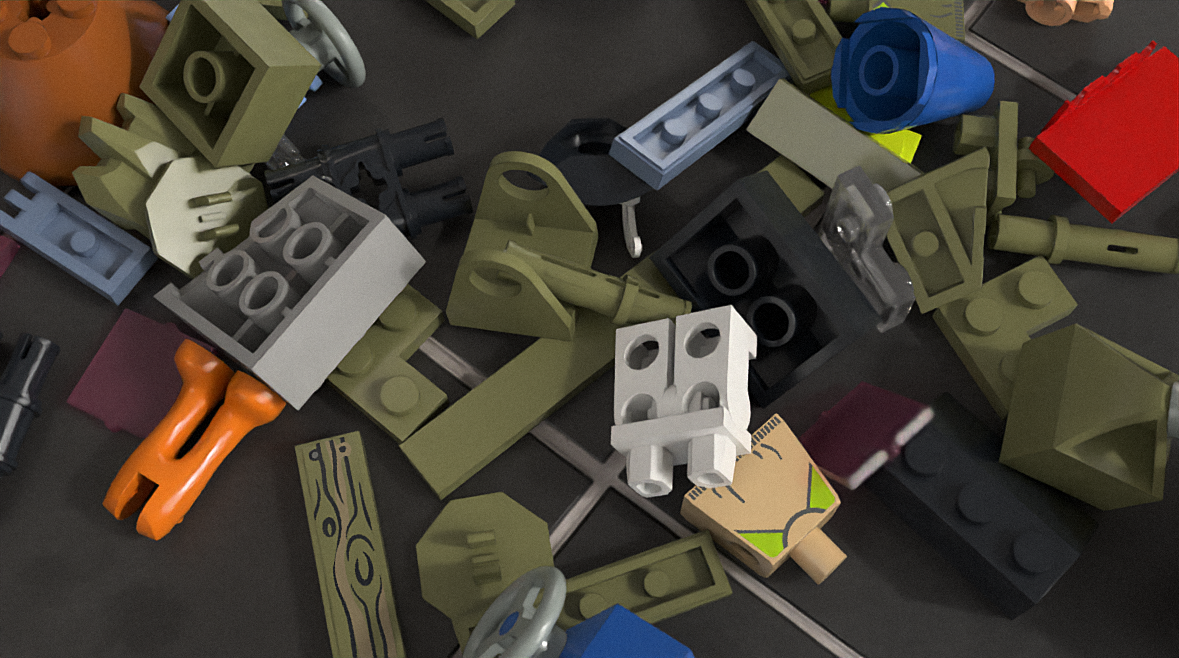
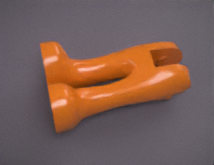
M184 339L176 350L173 359L183 380V385L176 401L160 423L123 464L102 503L104 508L117 520H124L138 510L154 486L158 484L159 486L141 511L136 526L139 534L155 541L166 536L175 524L183 521L184 515L190 510V507L216 469L244 436L253 428L272 422L286 406V402L266 385L242 371L237 370L235 373L214 354L188 339ZM225 397L224 404L218 409L201 438L186 455L177 459L185 443Z

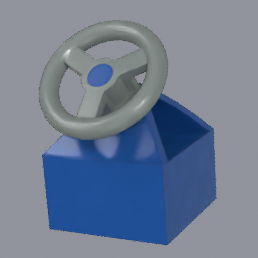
M541 566L532 569L509 585L479 620L467 641L462 658H494L498 653L500 654L498 658H695L691 649L618 603L566 631L562 630L555 622L564 604L566 581L562 572L552 566ZM544 588L542 600L538 608L535 609L533 607L539 590Z

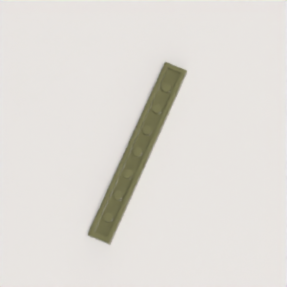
M784 155L779 156L759 171L767 170L803 217H806L822 204L825 193ZM652 254L620 277L623 279L626 274L639 279V285L679 298L649 258ZM581 307L572 342L541 337L399 445L401 453L441 501L615 365L616 329L633 325L626 323L621 327L609 322L610 317Z

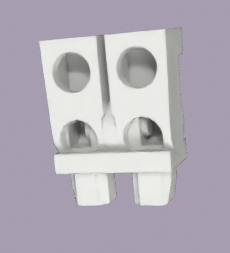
M732 305L676 316V325L669 318L616 329L614 420L616 426H612L611 446L626 458L628 485L643 497L668 495L672 491L673 466L688 464L687 478L696 486L715 488L731 485L736 456L751 453V434L747 431L751 415L747 391L749 360L756 359L757 335ZM715 328L720 331V336L706 339L701 334V331ZM656 341L659 344V348L647 350L641 343Z

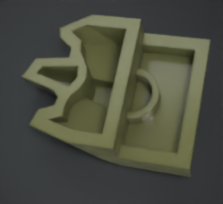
M121 93L116 108L124 120L122 127L119 128L94 117L81 115L78 137L101 160L97 166H79L72 174L86 204L123 230L136 229L150 239L142 206L169 161L203 154L157 105L126 93ZM255 163L238 166L250 174Z

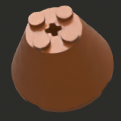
M0 0V170L19 182L27 171H30L62 192H65V186H78L72 172L79 166H97L101 160L78 137L81 115L94 117L120 128L124 120L116 107L121 93H126L155 104L139 86L170 24L165 18L170 12L152 0Z

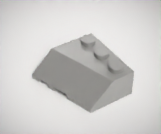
M311 176L251 222L250 236L231 251L224 254L217 247L200 260L199 263L204 271L181 289L170 283L153 296L231 361L274 391L296 410H299L310 396L319 389L328 375L365 335L370 326L407 286L408 282L426 262L385 214L315 176Z

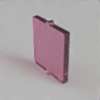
M125 308L66 402L70 406L104 421L105 426L113 433L122 429L145 439L168 413L181 391L183 380L173 359L176 350L184 339L197 343L215 356L217 350L213 346L179 332L178 327L173 322H167L163 325Z
M862 381L833 408L822 412L818 417L819 420L802 434L798 441L823 475L855 490L887 459L898 456L901 452L900 448L935 415L930 407Z

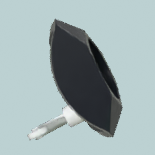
M611 118L572 119L546 143L538 156L548 160L560 170L583 204L598 206L622 205L623 229L627 249L632 258H639L643 251V245L641 244L640 236L637 234L635 205L640 202V196L653 189V187L609 155L614 138L628 128ZM526 172L527 176L531 177L537 182H540L546 188L548 187L545 181L541 179L539 176L531 172Z

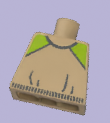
M777 413L751 435V453L736 456L731 485L715 488L695 485L684 495L680 514L700 531L708 529L712 540L762 577L768 578L791 557L819 585L847 558L838 546L820 529L834 515L841 503L840 499L788 425Z

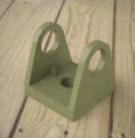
M521 151L503 152L491 160L464 254L459 261L446 309L450 325L572 342L581 306L558 300L529 264L512 254L504 252L508 240H512L539 252L551 254L591 268L599 237L596 222L560 170L548 160L535 154ZM508 170L531 172L543 179L548 187L542 190L522 189L511 184L502 173ZM497 270L512 275L520 284L513 285L496 280Z

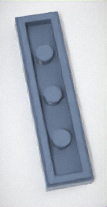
M751 41L615 137L609 155L658 191L753 118L779 78H784L791 84L794 81L780 59L756 42Z

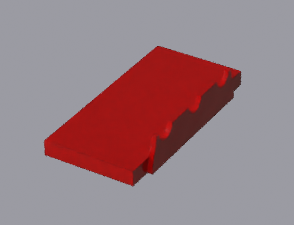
M1153 40L1139 54L1135 52L1119 63L1106 77L1102 75L1083 88L1071 102L1066 100L1041 130V134L1036 136L1028 147L1029 150L1111 223L1119 219L1179 171V58L1165 46L1150 56L1157 45Z

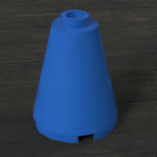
M880 7L863 13L855 21V23L861 24L855 29L849 39L842 38L835 50L831 70L833 98L838 108L846 109L854 121L849 122L858 130L870 133L890 134L974 112L987 103L994 89V70L991 63L984 56L914 13L904 9Z

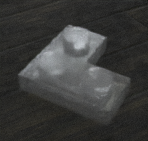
M859 165L837 175L818 236L881 316L883 321L877 327L883 333L903 323L916 297L908 272L901 264L893 263L882 247L894 219L890 198L882 186L877 183L872 184Z

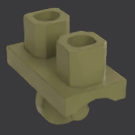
M999 101L992 116L961 115L954 131L953 151L955 154L967 155L982 147H986L990 155L986 196V226H990L994 214H1002L1004 207L1014 203L1016 199V185L1017 196L1031 198L1036 194V185L1048 181L1054 175V171L1028 149L1034 138L1023 137L1019 139L1017 150L1018 103Z

